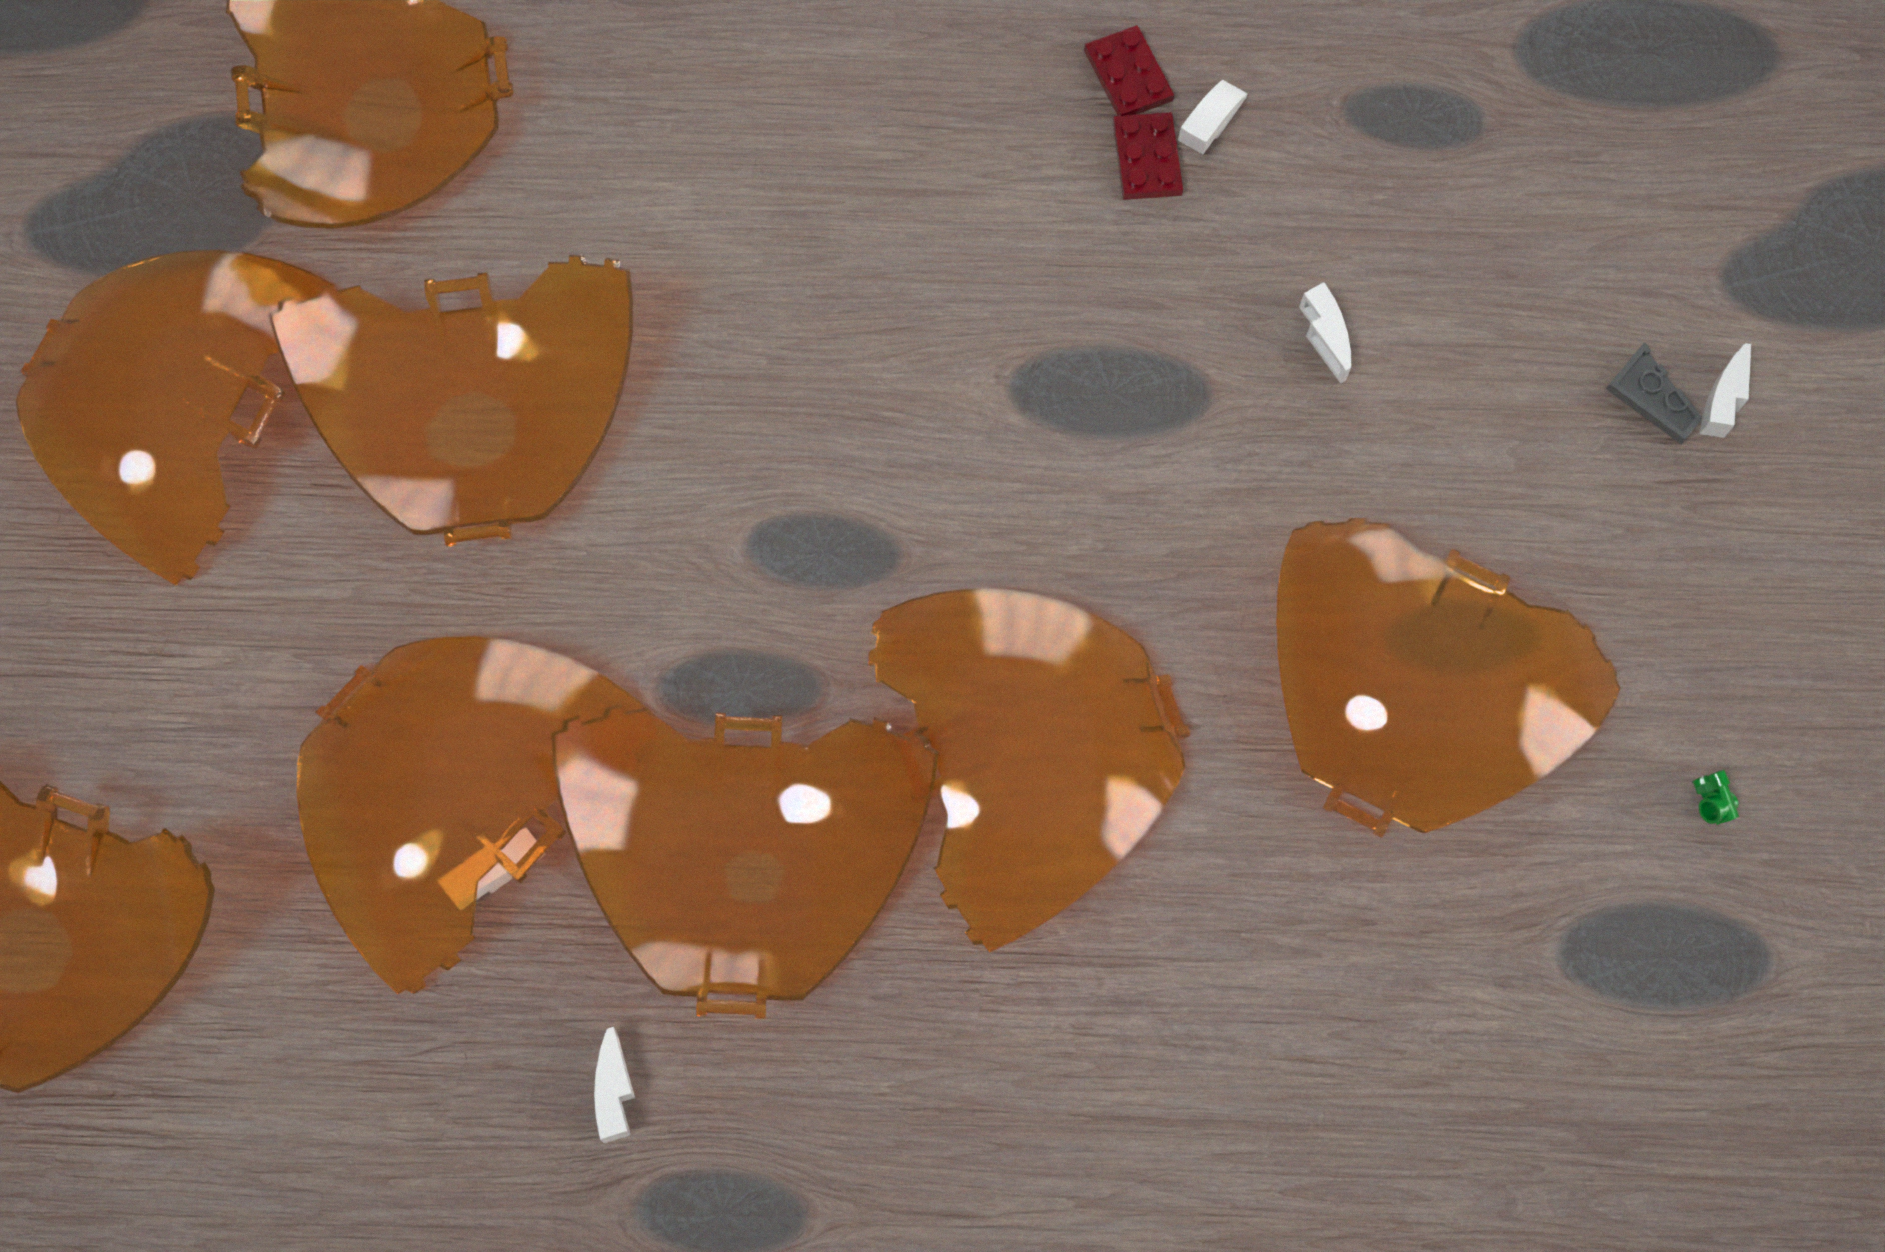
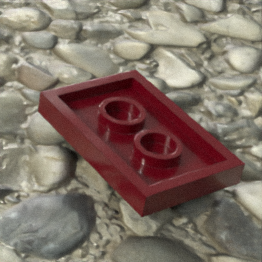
M1138 25L1085 44L1084 52L1117 116L1137 115L1173 101L1174 93Z
M1172 112L1114 116L1113 129L1123 200L1182 196L1183 184Z

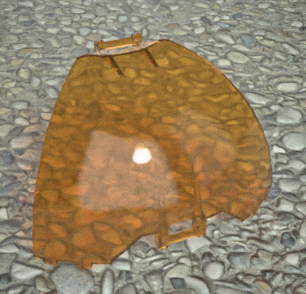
M227 0L225 13L230 15L238 33L255 58L254 68L247 65H238L231 69V79L235 82L238 111L235 114V124L240 128L259 133L263 154L247 170L239 172L244 181L240 187L246 196L254 198L259 204L256 208L264 216L270 217L279 223L304 228L327 229L360 226L392 217L420 204L447 186L482 152L499 129L497 101L501 98L511 97L514 94L513 84L509 81L507 68V39L501 36L488 38L485 22L439 0ZM494 56L497 81L491 84L488 59ZM248 87L261 91L263 114L250 110Z
M223 250L179 251L151 256L119 267L98 278L74 296L59 321L55 319L49 320L46 326L47 332L30 362L25 363L20 370L26 376V379L16 397L17 415L24 437L35 459L67 502L95 530L118 549L174 585H177L182 577L192 580L200 568L194 562L206 544L213 546L217 544L224 533L218 525L231 507L226 501L217 452L228 432L245 446L258 448L262 440L260 438L262 431L277 403H281L286 395L283 389L259 375L269 355L309 343L316 345L323 330L327 332L332 331L335 320L329 315L332 305L338 307L342 300V296L336 292L337 286L310 271L277 259L245 252ZM247 387L266 397L249 430L230 420Z
M569 254V262H548V267L519 298L493 299L488 272L478 273L476 277L444 281L426 279L424 280L426 300L430 308L409 312L361 289V285L337 291L333 283L319 287L317 297L296 303L293 296L278 301V310L268 314L278 349L302 405L336 460L374 504L397 524L413 535L444 533L446 547L457 546V542L500 537L501 540L512 539V524L545 519L560 505L581 480L603 443L622 396L629 366L633 335L630 269L621 268L618 259L605 258L604 265L588 264L584 255ZM479 289L482 307L442 311L439 294Z
M1349 518L1346 522L1324 523V520L1308 522L1304 527L1293 529L1281 564L1277 591V651L1286 715L1301 771L1310 778L1332 788L1323 804V809L1329 812L1334 810L1374 830L1373 834L1380 838L1383 837L1392 819L1421 833H1427L1451 825L1512 797L1562 764L1592 736L1614 706L1621 689L1616 679L1617 672L1611 660L1607 661L1597 646L1596 636L1586 624L1582 626L1568 609L1564 611L1552 607L1529 605L1514 593L1506 590L1511 576L1504 573L1499 575L1460 556L1461 552L1451 548L1446 560L1422 553L1388 523L1367 522V518ZM1454 567L1494 586V588L1488 587L1458 571H1455ZM1342 791L1383 810L1380 818H1377L1339 799Z
M961 589L937 592L910 599L882 611L881 617L873 622L871 633L877 635L876 647L869 652L868 665L875 666L876 683L882 682L914 703L919 727L895 739L898 750H902L914 788L912 791L914 802L928 801L940 794L949 814L937 866L933 867L945 888L940 893V896L948 909L957 908L970 928L965 931V934L974 945L983 944L989 952H992L1044 924L1097 884L1126 856L1164 809L1186 768L1184 755L1178 740L1185 739L1191 735L1188 725L1183 723L1171 689L1173 685L1169 674L1156 676L1144 646L1125 631L1103 618L1067 602L1033 593L1006 589ZM929 740L941 777L926 784L915 747Z
M478 636L440 637L394 647L370 671L363 665H360L354 671L356 675L325 707L321 705L315 711L322 721L302 742L297 763L296 794L299 821L306 851L319 887L336 920L353 946L373 971L397 995L405 990L413 994L417 993L427 986L423 979L438 967L448 971L461 961L457 953L475 939L472 934L478 882L497 863L521 884L527 878L526 872L557 839L561 840L567 834L546 812L562 790L605 783L615 785L625 768L632 772L640 761V757L636 753L638 746L643 738L651 740L656 730L655 726L651 723L654 714L629 692L604 675L570 658L540 647L515 641ZM534 817L546 829V832L515 864L501 850Z
M622 704L605 708L602 717L581 722L579 715L563 720L562 729L551 733L557 791L571 843L594 898L625 950L662 994L697 997L696 1016L707 1017V1013L755 1015V1019H766L767 1000H803L813 992L847 958L886 905L913 853L928 812L939 751L930 747L929 738L914 732L912 738L894 732L889 721L874 717L872 724L849 717V722L830 731L809 745L782 742V715H773L772 718L726 716V713L716 712L714 738L688 739L667 723L648 712V708L624 712ZM726 729L771 731V747L725 745ZM709 993L756 995V1001L708 999Z
M0 781V1088L20 1093L46 1083L87 1062L112 1046L136 1027L167 996L183 975L201 943L210 919L215 893L210 869L205 862L199 863L192 854V844L183 835L177 838L164 828L160 833L130 842L118 834L109 831V806L101 803L93 805L60 793L57 787L48 784L44 785L39 791L36 805L23 803ZM58 806L88 817L87 829L57 819Z

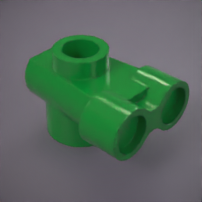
M1724 769L1692 781L1697 794H1701L1703 798L1699 803L1698 809L1704 821L1719 825L1739 817L1737 811L1738 799L1730 792L1728 786L1730 781Z

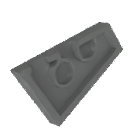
M1644 342L1606 389L1678 443L1682 444L1702 420V417L1682 390L1675 388L1666 376L1668 373L1662 364L1658 365L1649 354L1650 348Z

